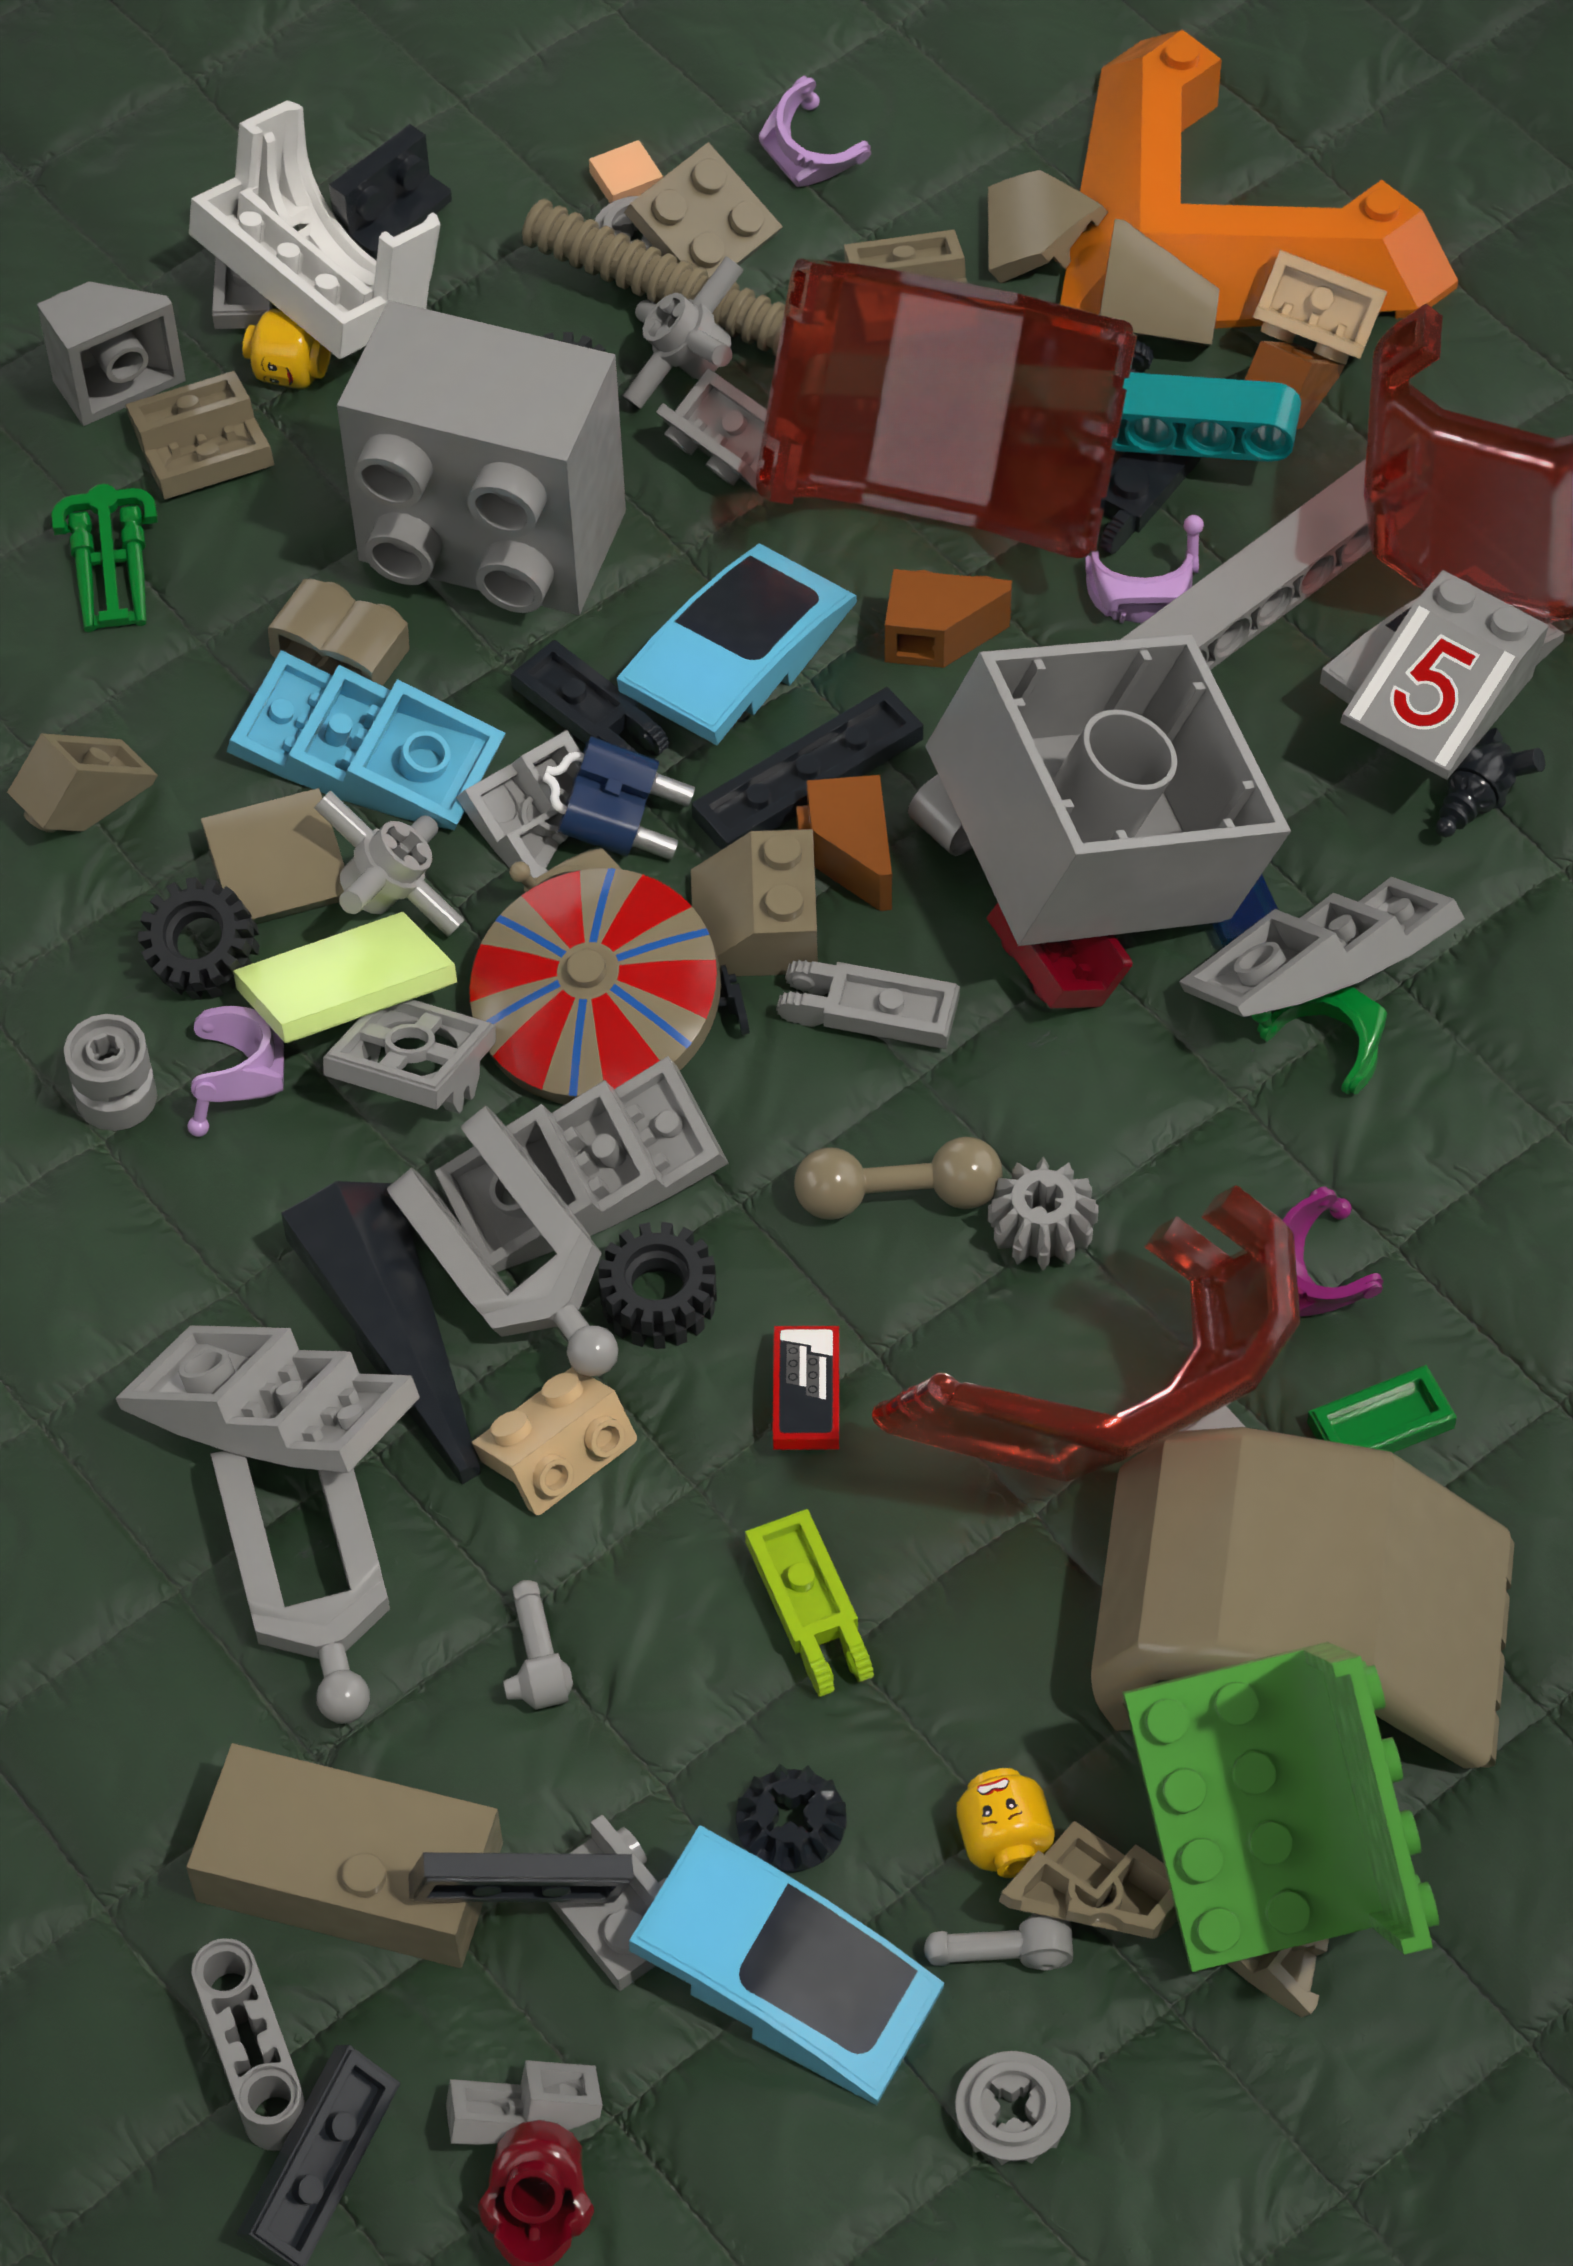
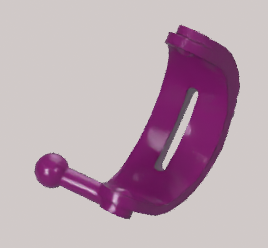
M1325 1186L1317 1188L1311 1192L1308 1198L1296 1204L1275 1228L1262 1249L1264 1256L1298 1317L1336 1310L1363 1298H1373L1383 1290L1382 1285L1384 1281L1378 1273L1367 1275L1346 1286L1340 1287L1318 1286L1308 1275L1303 1259L1304 1244L1308 1231L1315 1220L1326 1209H1329L1330 1214L1338 1220L1346 1219L1352 1210L1351 1204L1347 1199L1337 1198L1335 1192Z

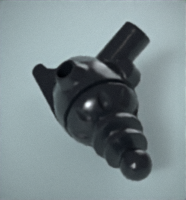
M1497 728L1490 729L1477 747L1475 746L1448 778L1447 787L1449 794L1444 798L1443 806L1439 810L1440 819L1436 822V832L1441 837H1451L1456 829H1463L1476 818L1477 814L1490 812L1494 808H1502L1506 804V796L1510 787L1515 783L1516 777L1541 772L1545 769V756L1542 750L1534 748L1512 753L1510 746L1502 742L1503 737Z

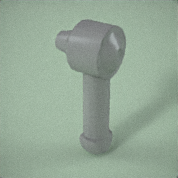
M522 1580L512 1587L528 1659L524 1660L517 1675L503 1681L507 1700L522 1699L535 1710L569 1703L568 1696L573 1686L569 1666L560 1659L559 1653H554L538 1583L532 1580Z
M1032 1913V1916L1020 1924L1019 1930L947 1934L945 1931L933 1932L926 1939L923 1950L928 1961L935 1966H947L950 1962L1020 1959L1021 1963L1028 1968L1048 1971L1067 1966L1072 1962V1925L1067 1920Z

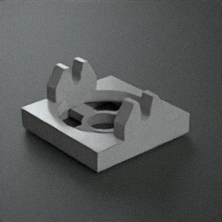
M412 999L359 1018L323 1057L324 1076L436 1110L443 1105L446 1110L460 1114L463 1110L464 1098L469 1100L474 1098L480 1075V1060L496 1042V1025ZM436 1033L449 1039L457 1048L435 1042L434 1034ZM403 1038H418L427 1044L417 1049H402L393 1043ZM382 1046L385 1047L387 1055L378 1063ZM425 1060L443 1065L439 1071L425 1076L402 1070L409 1063H419Z

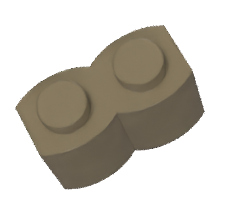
M304 579L268 627L270 654L273 657L277 658L282 650L331 675L334 674L338 665H341L381 686L386 683L409 651L408 623L395 609L385 604L356 601L346 589L334 582Z

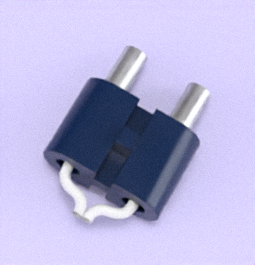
M592 736L589 737L583 753H569L557 767L547 766L542 780L551 787L550 800L552 806L562 814L557 830L558 833L625 857L628 856L632 847H636L669 860L674 855L678 840L640 826L646 800L649 794H653L688 807L695 787L658 774V760ZM573 761H580L572 783L571 793L566 805H564L559 799V783L553 776L563 774Z

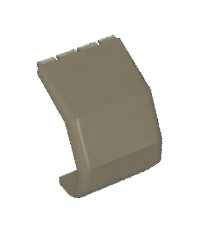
M1248 1427L1171 1432L1124 1463L1119 1469L1091 1669V1682L1095 1701L1115 1731L1131 1730L1122 1694L1124 1691L1152 1685L1159 1680H1173L1329 1642L1360 1655L1362 1661H1365L1367 1666L1375 1665L1385 1698V1708L1375 1710L1377 1717L1462 1768L1492 1767L1496 1764L1500 1721L1496 1711L1501 1708L1505 1657L1501 1650L1506 1647L1510 1596L1506 1590L1511 1588L1515 1546L1510 1536V1531L1481 1510L1387 1450Z

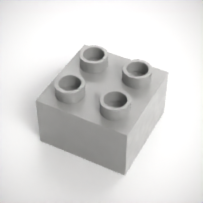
M388 300L337 404L359 561L369 563L382 576L401 584L417 585L431 578L479 590L490 602L512 612L528 613L543 606L580 616L626 512L615 354Z
M1192 634L979 652L925 745L1018 946L1230 921L1291 832Z

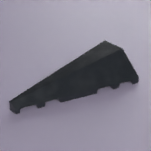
M335 1181L281 1213L286 1240L353 1328L357 1345L377 1372L385 1375L412 1376L420 1398L407 1412L463 1485L481 1474L475 1449L471 1443V1435L407 1218L387 1191V1188L392 1183Z

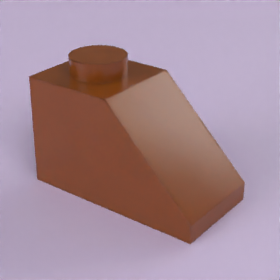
M1260 341L1245 380L1276 382L1293 388L1300 396L1302 403L1297 429H1302L1340 377L1344 364L1323 357L1296 343Z
M880 775L807 780V805L796 806L797 830L813 829L814 867L877 910H892V870Z

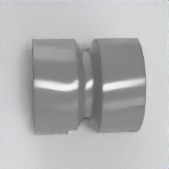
M114 1014L91 1016L77 1024L67 1036L64 1055L79 1113L89 1124L98 1129L110 1131L128 1129L144 1121L154 1109L158 1095L147 1044L142 1030L130 1019Z

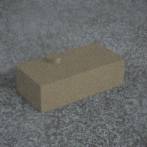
M232 1743L186 1868L196 1902L462 1969L484 1902L414 1901V1899H409L408 1875L423 1852L500 1853L503 1840L498 1809Z

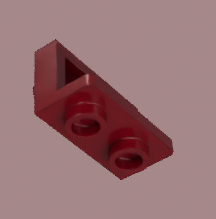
M999 903L995 905L986 918L1000 937L1004 950L1015 958L1032 982L1036 995L1047 1003L1050 1008L1102 1007L1133 964L1132 959L1114 935L1018 946Z

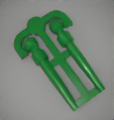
M99 484L92 487L86 494L71 495L61 499L53 508L52 524L54 535L68 534L70 532L72 534L70 536V550L76 563L77 584L85 632H93L96 628L129 624L144 626L147 623L145 574L142 554L146 545L142 524L158 523L154 498L143 489L128 488L116 490L111 485ZM135 504V506L121 507L119 520L123 528L121 530L122 549L114 550L111 514L116 511L118 506ZM138 505L144 508L143 516ZM91 510L94 514L98 515L101 552H94V542L91 534L92 522L87 511L72 512ZM69 515L68 524H67V522L65 521V519H66V517ZM127 562L134 611H128V608L120 609L115 563ZM103 565L107 611H99L98 615H94L92 566Z

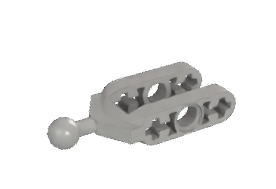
M485 1105L462 1124L461 1129L535 1227L557 1254L511 1292L442 1199L414 1168L411 1167L387 1188V1191L462 1293L495 1332L503 1337L558 1327L568 1340L566 1353L572 1368L579 1374L599 1377L609 1372L615 1365L619 1348L613 1334L609 1330L600 1326H590L578 1310L602 1253L516 1138Z
M224 1450L211 1453L258 1644L319 1659L324 1676L316 1693V1704L320 1712L327 1719L337 1724L351 1723L361 1718L369 1705L370 1689L360 1675L350 1671L346 1651L390 1610L354 1468L349 1473L318 1470L349 1591L285 1607L247 1458Z

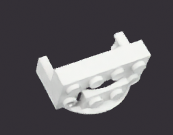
M287 100L239 123L235 177L191 198L189 235L339 359L367 345L388 300L424 309L427 307L429 282L432 276L440 230V222L436 214H429L423 223L395 237L391 236L387 231L381 233L376 261L362 250L342 228L318 188L307 155L303 107ZM298 225L300 231H296L293 227Z

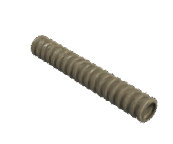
M544 198L535 203L530 209L523 225L522 239L525 246L534 248L538 245L539 252L545 255L554 253V258L561 262L569 259L572 267L579 269L584 266L585 272L595 276L600 272L601 279L608 283L616 279L618 287L625 290L631 286L632 293L638 296L647 293V299L654 303H658L665 296L672 293H680L688 300H694L710 278L708 277V271L704 268L698 267L693 270L690 262L683 260L677 263V258L669 253L662 257L661 250L652 246L646 250L644 242L636 239L631 243L630 237L624 233H619L615 236L614 229L608 226L599 229L598 222L592 219L584 222L581 214L574 212L569 215L568 209L558 205L553 209L552 202ZM734 283L712 313L714 315V322L721 328H725L730 337L735 338L740 334L741 340L744 343L751 345L756 341L758 349L766 352L772 348L773 355L780 359L788 355L789 362L792 364L799 354L807 351L831 352L835 339L834 326L825 322L819 326L818 319L809 315L803 319L801 311L794 308L787 312L785 304L778 301L771 305L769 297L760 295L755 298L753 290L745 288L740 291L739 284Z

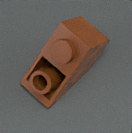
M893 569L885 620V662L944 668L1009 628L1012 580L994 579L988 576L973 577L941 574L927 570L909 571Z

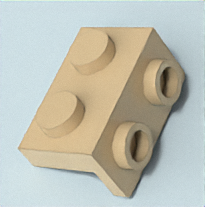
M1280 250L1253 317L1264 321L1261 332L1288 343L1293 342L1296 334L1317 342L1314 349L1315 353L1333 361L1346 364L1349 355L1361 358L1387 291Z
M571 1367L566 1372L550 1378L543 1385L542 1390L514 1411L507 1412L498 1417L492 1423L490 1429L471 1443L481 1462L514 1482L527 1508L536 1515H541L635 1444L637 1435L615 1390L591 1376L579 1374Z

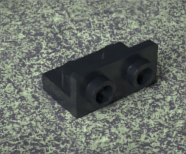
M411 124L329 184L333 215L352 240L372 258H377L381 233L387 231L391 236L395 237L423 223L429 214L437 213L452 201L451 189L430 175L426 135Z

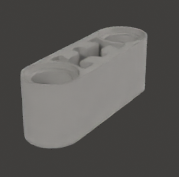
M228 1938L217 1939L203 1946L196 1954L192 1964L193 1981L247 2136L256 2146L262 2149L279 2151L305 2105L300 2082L253 1953L240 1941ZM234 1973L244 1977L243 1981L234 1989L218 1991L211 1988L213 1983L225 1974ZM248 2020L264 2063L252 2069L236 2025ZM280 2097L290 2101L287 2108L276 2116L264 2117L255 2113L257 2107L269 2098Z

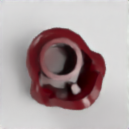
M545 2120L522 2122L508 2130L497 2144L489 2177V2187L479 2201L478 2210L483 2225L490 2233L494 2234L496 2247L512 2266H553L571 2247L572 2238L581 2235L589 2226L594 2213V2207L584 2189L582 2146L572 2132L558 2123Z

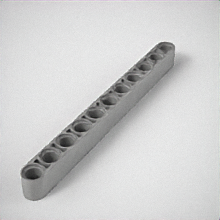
M1367 458L1120 640L1192 634L1211 670L1399 530L1416 510L1420 499L1419 493L1376 458ZM937 774L915 794L909 805L908 815L910 819L954 856L962 855L973 847L940 776Z

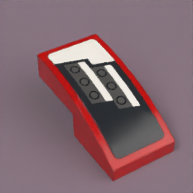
M774 1326L773 1450L839 1449V1326Z

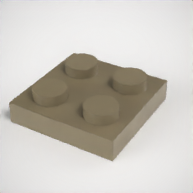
M709 142L632 201L624 212L654 247L661 250L662 257L667 253L672 254L677 258V263L685 260L692 264L693 270L698 267L704 268L708 271V277L712 276L725 257L730 258L738 265L742 264L772 240L783 227Z

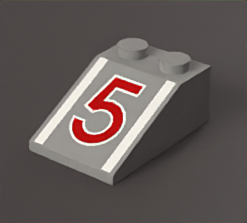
M1442 570L1414 602L1342 714L1340 723L1447 780L1533 677L1549 625Z

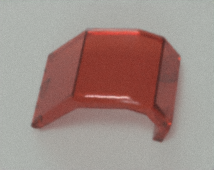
M799 258L792 269L757 465V491L762 497L771 502L793 505L794 497H815L862 504L971 526L1066 557L1084 558L1091 551H1096L1104 512L1100 504L1101 499L1107 496L1115 449L1111 448L1113 438H1118L1127 393V390L1123 388L1124 379L1130 377L1137 335L1133 334L1132 325L1128 321L1020 293L858 263Z
M1425 303L1392 326L1379 340L1373 354L1363 493L1372 554L1423 592L1444 570L1545 624L1573 619V435L1554 439L1448 411L1413 387L1410 378L1440 359L1443 316Z
M1237 1185L1216 1195L1201 1217L1243 1248V1250L1229 1256L1179 1217L1171 1219L1156 1229L1145 1245V1248L1190 1281L1193 1348L1165 1389L1116 1415L972 1383H959L946 1373H937L919 1385L911 1386L893 1398L878 1403L872 1410V1419L878 1427L891 1435L1063 1482H1068L1123 1461L1255 1391L1300 1325L1294 1234L1279 1217Z

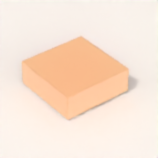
M639 140L589 159L590 174L609 203L624 197L640 196L663 178V175Z

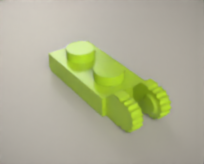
M805 1509L745 1531V1543L795 1654H801L805 1670L818 1696H824L835 1690L832 1670L828 1662L825 1661L819 1645L840 1638L847 1665L857 1681L862 1682L874 1677L870 1656L858 1631V1617L809 1510Z

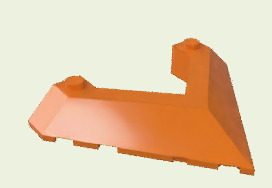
M1184 30L1141 40L1102 67L1080 192L1103 205L1108 213L1098 226L1089 223L1087 230L1081 233L1070 248L1071 262L1066 268L1058 318L1098 327L1115 219L1127 221L1138 231L1220 289L1214 329L1263 325L1264 321L1254 318L1253 315L1280 250L1386 290L1387 293L1379 312L1395 311V319L1419 317L1457 289L1458 279L1423 210L1383 180L1377 182L1343 208L1180 204L1181 132L1218 107L1222 60ZM1112 330V334H1127L1126 332Z

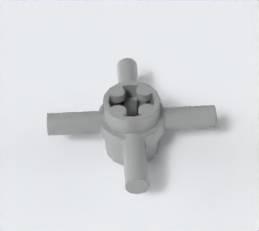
M725 257L694 300H688L680 293H672L665 296L657 304L650 300H643L637 305L635 310L636 317L644 323L643 336L652 344L654 354L622 395L625 399L641 409L672 366L680 367L693 379H700L708 368L715 372L719 367H724L730 363L732 359L731 337L714 322V315L712 313L744 271L743 268L730 258Z
M331 790L318 802L314 809L355 847L354 857L343 867L340 873V883L344 892L339 898V903L344 911L356 914L364 910L372 914H382L388 911L398 899L408 898L447 937L462 924L465 919L424 881L425 871L432 863V852L428 842L438 832V825L432 817L421 816L411 826L400 821H390L385 823L380 829L371 830Z

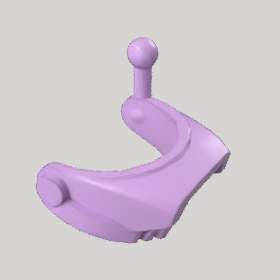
M806 76L799 78L782 96L759 134V141L762 147L797 187L808 186L829 179L856 163L858 165L864 163L871 155L870 145L866 141H861L841 153L820 154L807 151L791 139L790 125L799 104L801 103L804 109L811 111L819 105L818 95L812 92L816 87V82L813 78H807Z
M1190 515L1185 519L1183 527L1187 532V550H1185L1183 564L1177 570L1162 576L1141 578L1113 572L1101 563L1098 552H1091V555L1085 558L1088 594L1094 605L1105 616H1112L1114 620L1119 619V623H1123L1125 620L1143 623L1191 588L1193 573H1198L1199 533L1202 532L1204 527L1203 520L1198 515Z
M241 1006L216 1007L204 1010L196 1017L194 1021L196 1035L203 1039L220 1041L231 1045L248 1057L247 1060L235 1067L201 1074L193 1079L191 1092L197 1098L194 1117L190 1118L187 1128L191 1135L202 1137L209 1130V1123L206 1119L209 1101L229 1102L259 1099L275 1095L284 1090V1041L258 1012L251 1008Z

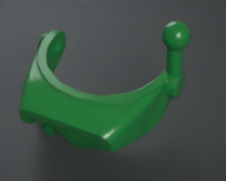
M1352 986L1302 1004L1277 1009L1273 1014L1272 1011L1251 1015L1252 1019L1259 1023L1257 1031L1260 1032V1038L1266 1042L1270 1041L1285 1024L1296 1018L1326 1015L1342 1021L1359 1036V1052L1354 1067L1342 1084L1341 1091L1346 1094H1358L1368 1084L1375 1072L1378 1061V1046L1385 1027L1387 1012L1380 1004Z

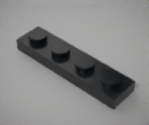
M887 686L692 802V818L721 850L751 831H772L796 816V806L807 805V780L863 776L922 741L924 725Z

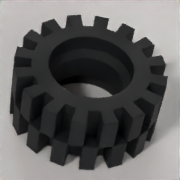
M197 877L186 878V889L181 890L178 884L173 882L166 886L171 895L164 901L156 894L149 901L156 911L154 914L143 912L140 921L147 930L138 931V941L145 949L141 951L145 961L172 991L182 996L185 990L192 999H202L203 991L207 990L211 997L215 998L223 995L220 985L226 982L232 989L236 988L233 970L253 964L248 957L249 954H259L260 945L254 938V936L259 935L257 924L251 918V913L228 886H225L223 889L218 881L207 878L204 886ZM199 918H209L218 922L221 928V938L219 944L211 953L199 959H190L179 953L178 936L187 924Z
M650 1222L639 1224V1237L634 1238L629 1229L619 1234L620 1247L610 1242L605 1249L606 1260L600 1259L598 1268L599 1289L603 1315L608 1324L614 1322V1332L622 1339L631 1330L632 1344L643 1347L647 1336L653 1337L654 1349L666 1348L665 1337L673 1336L678 1346L687 1342V1328L697 1336L705 1329L704 1318L711 1320L715 1312L714 1301H717L713 1255L709 1256L708 1246L702 1238L694 1244L693 1231L685 1227L682 1228L677 1237L674 1236L673 1223L662 1222L661 1233H652ZM652 1271L674 1273L683 1282L680 1292L662 1300H650L637 1295L633 1289V1284L638 1277Z

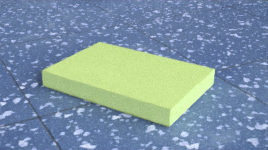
M404 912L233 970L236 989L284 1043L299 1040L457 983L455 964Z

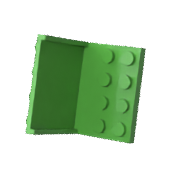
M1324 1642L1122 1692L1189 1968L1192 1972L1373 1928L1403 1954L1433 1948L1428 1928L1439 1925L1438 1911L1429 1883H1421L1418 1875L1414 1873L1410 1855L1421 1853V1844L1411 1810L1399 1812L1392 1783L1403 1781V1771L1393 1738L1381 1739L1375 1710L1385 1708V1698L1375 1665L1367 1666L1366 1662L1362 1661L1360 1655L1332 1643Z

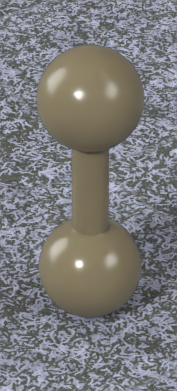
M959 1137L948 1141L936 1152L932 1163L863 1168L852 1154L843 1149L827 1147L811 1152L801 1161L794 1177V1191L799 1203L808 1213L825 1220L840 1219L851 1214L861 1204L865 1194L932 1188L948 1205L959 1209H973L986 1204L994 1197V1189L997 1186L998 1178L1003 1177V1170L996 1151L988 1143L974 1137Z

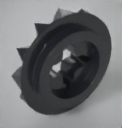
M779 1764L772 1773L761 1778L754 1776L750 1787L741 1798H738L736 1827L742 1845L747 1852L764 1860L780 1871H802L815 1867L827 1860L837 1850L843 1840L847 1824L846 1804L837 1792L833 1780L826 1781L824 1778L816 1775L809 1765L802 1770L786 1769ZM775 1800L780 1805L784 1803L791 1809L798 1807L800 1804L805 1805L808 1803L803 1810V1820L807 1826V1831L802 1826L798 1827L792 1822L785 1823L782 1827L778 1825L774 1828L779 1821V1809L775 1804Z

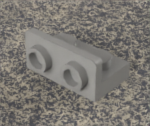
M600 1815L590 1822L592 1838L569 1854H632L633 1880L614 1903H548L616 1988L621 1991L656 1966L630 1952L629 1940L667 1878L657 1882L644 1866V1863L647 1862L646 1855L633 1834L625 1827L616 1831L603 1815Z

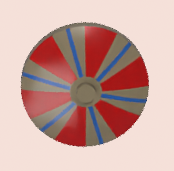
M613 868L579 870L554 877L533 887L511 903L495 920L480 944L471 972L470 1005L472 1017L496 1025V1042L488 1053L509 1079L538 1097L560 1104H567L604 1080L616 1089L667 1056L681 1070L694 1057L711 1030L720 1000V968L715 948L702 919L695 909L671 887L644 874Z

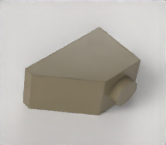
M41 733L7 793L25 810L24 817L26 820L42 831L50 833L56 830L85 831L152 786L158 775L122 739Z

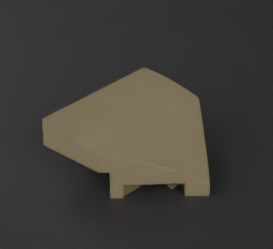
M1041 170L1024 173L988 186L989 271L1000 283H1003L1049 263L1052 258L1060 267L1066 269L1071 262L1070 248L1081 233L1087 230L1089 223L1098 226L1108 211L1103 205Z

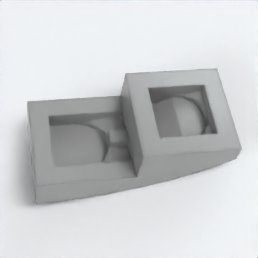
M525 2060L521 2085L450 2079L446 2100L451 2144H497L508 2130L522 2122L545 2120L558 2123L567 2130L600 2118L602 2099L596 2066Z

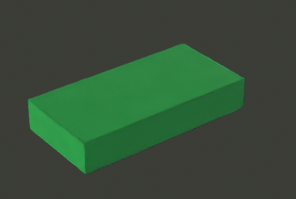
M1424 1365L1308 1411L1307 1424L1316 1439L1387 1450L1394 1453L1455 1429L1457 1416L1428 1366Z

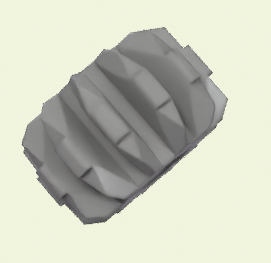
M1044 1157L1037 1163L1036 1170L1033 1171L1017 1162L1012 1170V1179L998 1178L997 1186L994 1189V1199L988 1205V1222L994 1228V1240L997 1243L998 1249L1013 1247L1012 1257L1017 1265L1029 1256L1037 1257V1262L1044 1271L1050 1262V1257L1056 1256L1069 1265L1075 1256V1248L1088 1249V1245L1093 1237L1094 1224L1098 1222V1205L1096 1200L1091 1199L1092 1187L1089 1184V1179H1073L1074 1171L1069 1162L1057 1171L1049 1170V1165Z

